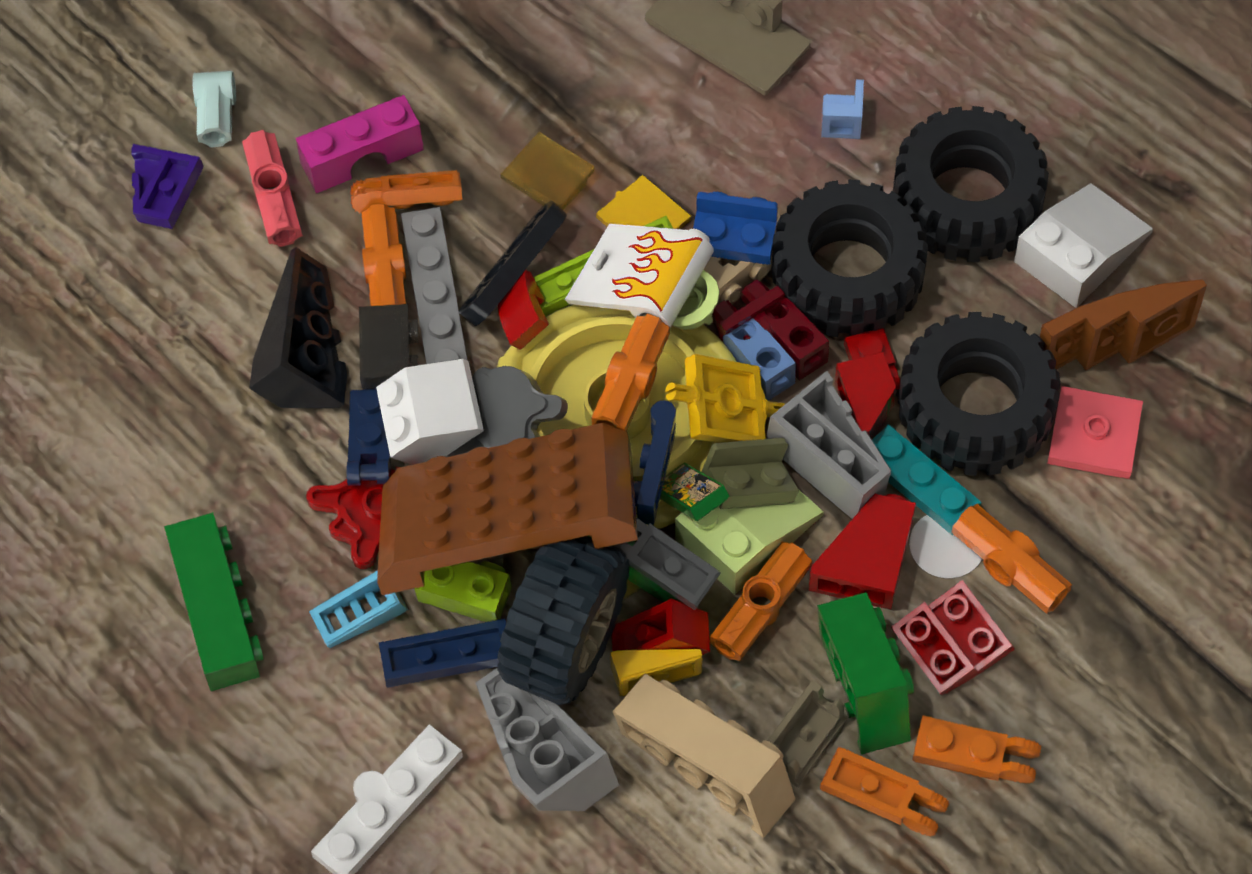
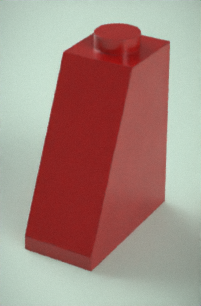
M874 493L812 565L809 591L841 599L867 592L872 606L892 610L913 524L916 502L907 501L906 498L897 494H886L884 496Z

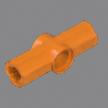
M374 204L361 212L365 248H362L365 279L370 289L369 297L373 320L384 324H394L408 316L403 280L406 279L403 246L399 244L398 219L395 208L388 207L385 204Z
M650 314L636 317L621 352L616 351L610 361L606 373L604 391L591 417L592 425L605 423L627 432L641 398L646 399L652 389L657 373V362L670 335V326L662 322L659 317Z
M975 504L968 507L953 525L952 533L983 559L986 570L996 581L1004 586H1015L1046 614L1054 611L1071 591L1072 584L1040 557L1037 546L1028 536L1018 530L1010 532L980 505Z
M782 541L759 573L746 581L743 587V594L709 638L710 643L717 649L718 653L729 660L740 662L766 626L773 624L777 620L781 606L812 567V559L807 556L802 548L792 542L785 543ZM756 597H765L771 602L767 605H757L751 600Z

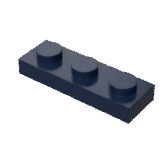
M494 620L379 642L386 687L389 688L497 667L499 662L497 659L498 650L501 647L502 642L500 640L502 632L506 627V620Z

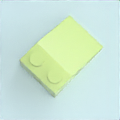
M799 490L793 503L720 509L718 506L699 521H695L681 513L675 518V541L719 570L718 580L735 595L744 587L746 581L759 573L782 541L793 543L823 516L824 511Z

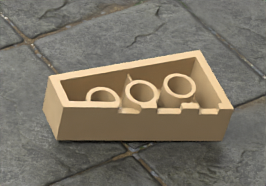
M644 674L613 710L622 735L663 765L667 766L671 761L675 762L674 767L678 773L697 790L705 784L711 793L721 801L720 807L734 816L739 810L752 819L753 825L751 829L761 837L765 838L795 801L794 792L783 762L784 756L774 744L766 740L760 743L750 737L748 732L739 723L733 720L725 722L715 716L712 709L704 702L697 699L692 702L682 696L680 691L667 680L662 679L658 682Z

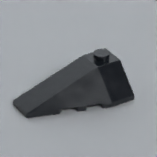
M297 247L290 251L253 358L249 389L280 408H340L345 402L348 374L345 362L339 361L336 345L341 342L339 330L332 327L329 312L334 308L327 267Z

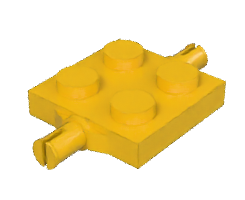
M698 354L685 358L686 385L670 382L665 390V393H669L665 395L668 400L685 402L687 404L690 439L713 443L766 439V418H770L785 405L782 402L778 403L765 399L761 386L760 366Z

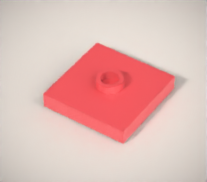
M1061 386L1047 464L1130 479L1143 401Z

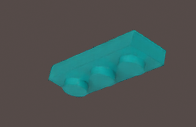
M887 425L872 439V442L891 470L888 482L911 502H916V506L952 536L954 535L952 533L953 525L961 514L970 506L975 504L981 506L982 502L890 425Z

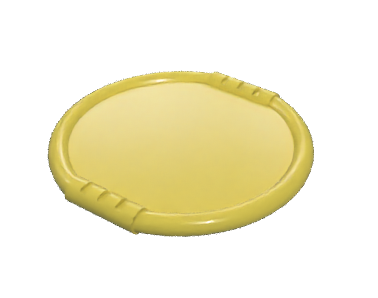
M580 305L568 306L546 316L549 325L524 348L519 350L510 346L504 356L499 358L497 367L512 366L529 373L537 381L544 394L557 395L567 401L568 409L566 415L560 420L541 422L537 428L539 436L549 435L559 429L572 430L592 425L591 417L604 391L605 378L610 361L616 351L621 352L636 319L630 311ZM704 324L695 329L688 330L679 329L674 326L670 328V335L657 362V373L652 389L646 399L641 398L627 430L632 449L634 482L635 480L642 481L645 469L639 468L640 457L644 443L651 444L652 442L651 408L658 401H669L676 409V435L666 475L684 462L701 472L710 448L715 444L713 442L690 439L687 404L680 401H670L665 396L669 394L665 393V390L670 382L686 385L685 358L693 354L737 362L728 347ZM660 499L654 526L661 529L675 523V518L682 512Z

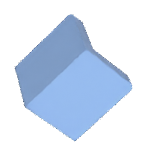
M856 79L855 95L826 94L823 96L821 137L860 139L864 80Z

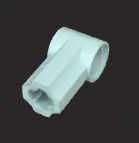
M234 72L193 73V95L195 106L197 107L198 142L204 143L209 147H223L225 143L232 141V105H236Z

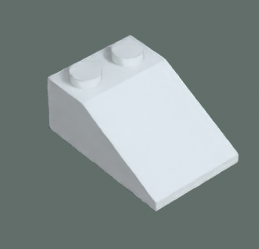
M1090 183L1044 211L1019 236L1014 262L1077 308L1152 233L1153 228Z

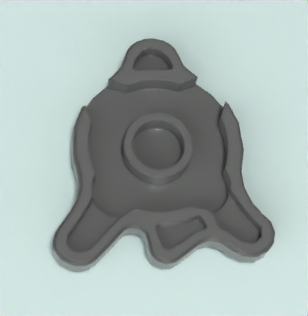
M502 366L493 369L482 367L472 377L484 429L475 438L487 448L508 444L518 438L531 439L540 437L537 428L541 422L560 420L567 413L568 403L565 399L557 395L544 394L537 381L529 373L515 367Z

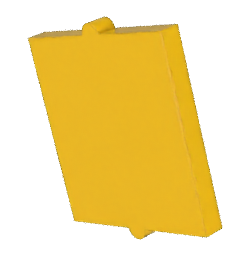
M644 175L639 177L624 191H617L616 197L596 213V218L606 227L609 224L645 226L667 216L673 229H681L691 221V215Z

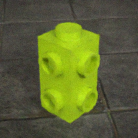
M483 561L481 565L465 562L425 571L424 587L414 588L418 602L483 622L501 619L512 586L508 573H505L504 568L495 563Z

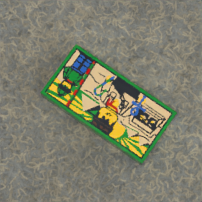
M684 462L666 475L660 499L695 521H699L728 500L730 496L723 484Z

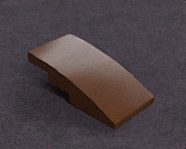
M1202 279L1162 283L1117 293L1077 307L1042 324L1040 338L1045 342L1043 351L1050 350L1056 360V370L1075 359L1078 360L1085 370H1088L1118 352L1130 364L1195 327L1207 284Z

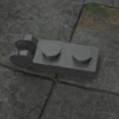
M636 518L639 538L633 547L628 543L612 545L611 547L621 550L628 559L630 566L693 610H696L720 575L719 570L652 524L646 525Z

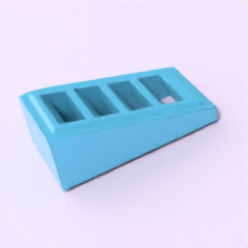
M378 570L309 611L328 648H332L392 620L408 610L399 592L385 595L387 601L382 604L379 602L375 594L380 591L377 583ZM364 598L367 599L372 608L367 613H365L359 601ZM349 605L357 618L350 622L344 610V607ZM334 612L342 626L336 631L327 616Z

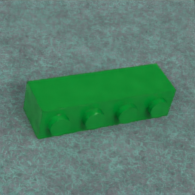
M212 512L164 526L210 691L259 678L260 673L256 662L264 660L258 636L249 637L246 624L253 623L254 621L247 598L239 600L236 588L243 586L237 562L228 563L225 551L233 549L226 525L218 527Z

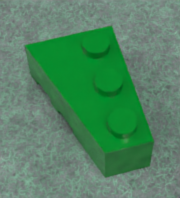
M867 592L817 605L820 636L836 682H841L849 701L844 705L848 718L855 716L857 719V744L861 755L910 742L908 695L914 693L913 681L907 668L901 669L898 664L900 662V655L895 639L893 637L887 638L885 635L886 623L881 608H873Z

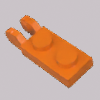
M458 170L388 175L378 178H366L365 180L361 179L360 181L356 180L350 190L352 195L351 205L352 209L354 208L355 212L358 211L359 214L374 204H385L396 209H406L420 203H432L437 206L449 205L454 201L462 200L460 172Z
M922 715L912 761L996 781L1001 778L1030 784L1035 781L1036 770L1025 764L1013 761L1003 762L1004 753L1035 759L1040 756L1042 747L1039 743L1030 739L1027 740L1022 737L1008 738L1007 734Z
M838 747L820 784V790L899 825L903 823L909 829L930 837H934L939 826L931 818L909 809L912 800L914 799L920 806L937 813H945L950 804L943 795L919 785L918 780L842 747Z

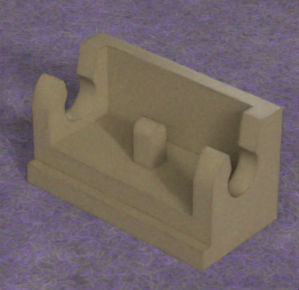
M814 680L810 682L767 740L782 752L784 756L783 762L790 783L797 788L847 722V718L843 716V702L839 698L834 703L829 702L823 696V686Z

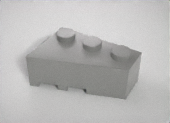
M826 371L770 417L766 439L784 438L788 447L782 460L853 519L874 493L885 495L891 470L867 432L861 431L851 415L852 409L846 400H841L832 385V377Z

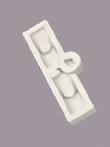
M429 724L383 774L377 771H367L356 778L353 790L357 802L312 849L313 858L332 874H355L463 757L462 750Z

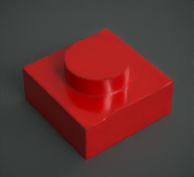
M884 328L845 337L844 347L849 360L884 352L888 365L895 366L896 362Z

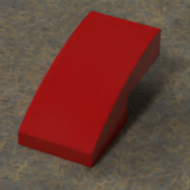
M528 270L523 272L497 305L507 339L511 346L519 350L524 348L549 325L540 306L545 299L532 273Z

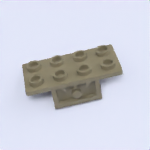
M657 0L645 13V21L763 95H768L810 49L811 41L781 23L782 0Z

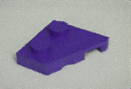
M133 144L131 148V155L135 162V173H132V186L135 190L133 214L140 223L173 229L204 165L198 156Z

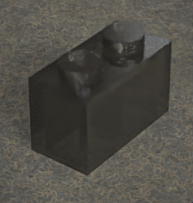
M408 304L359 307L360 381L362 390L376 389L377 386L403 368L419 365V356L412 355V344H419L418 319L410 320Z

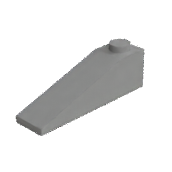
M497 668L476 682L513 785L538 811H585L619 786L607 753L557 704L507 684L500 676Z

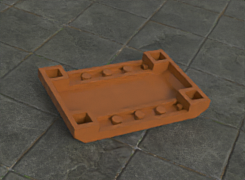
M605 423L572 430L559 429L545 436L531 439L518 438L508 444L490 448L477 447L468 453L450 457L437 456L429 459L427 462L398 468L383 485L377 574V583L381 595L424 587L425 571L588 535H591L595 549L638 540L632 449L628 432Z

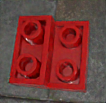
M963 580L931 604L927 605L926 602H923L891 627L941 695L976 677L1015 650Z

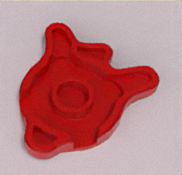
M391 469V476L396 470ZM346 479L336 485L312 486L306 494L309 507L316 511L337 514V518L329 524L330 536L335 540L351 545V557L355 567L359 569L371 568L379 553L384 484H377V480L362 481V484L357 486H348Z

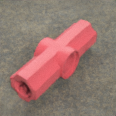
M265 130L252 132L249 137L242 141L268 243L278 245L279 247L294 244L295 240L302 236V231L276 135Z

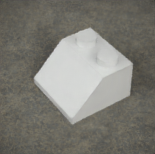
M465 359L405 367L376 387L390 458L411 465L427 462L433 457L447 456L484 431L469 361Z

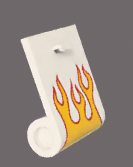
M609 224L565 300L571 305L628 310L635 318L650 314L659 317L662 322L671 328L714 252L713 246L710 243L709 237L697 229L682 230Z

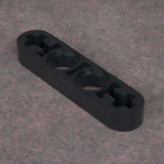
M553 200L537 211L461 306L459 313L472 326L479 325L491 314L566 219L567 214Z

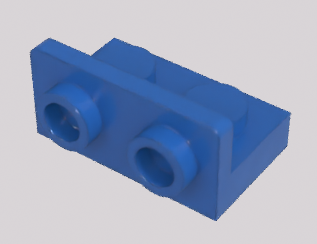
M698 192L693 229L700 230L709 237L714 249L711 257L770 265L773 238L776 233L778 203L760 197L749 199L728 196L722 192Z

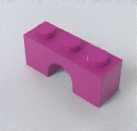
M405 95L295 138L301 166L316 194L351 180L353 164L367 154L380 152L383 154L387 164H391L424 150L420 123Z

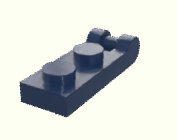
M377 389L350 390L348 461L346 467L348 486L361 485L362 481L377 480V484H385L391 477V458Z
M666 400L656 402L651 408V434L653 438L651 444L644 443L641 452L639 468L645 469L642 481L635 480L634 482L637 518L647 525L650 523L653 526L676 435V409L671 402Z

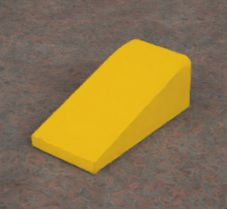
M700 649L619 650L610 652L611 670L620 696H626L644 674L658 682L663 679L672 683L702 673V653Z

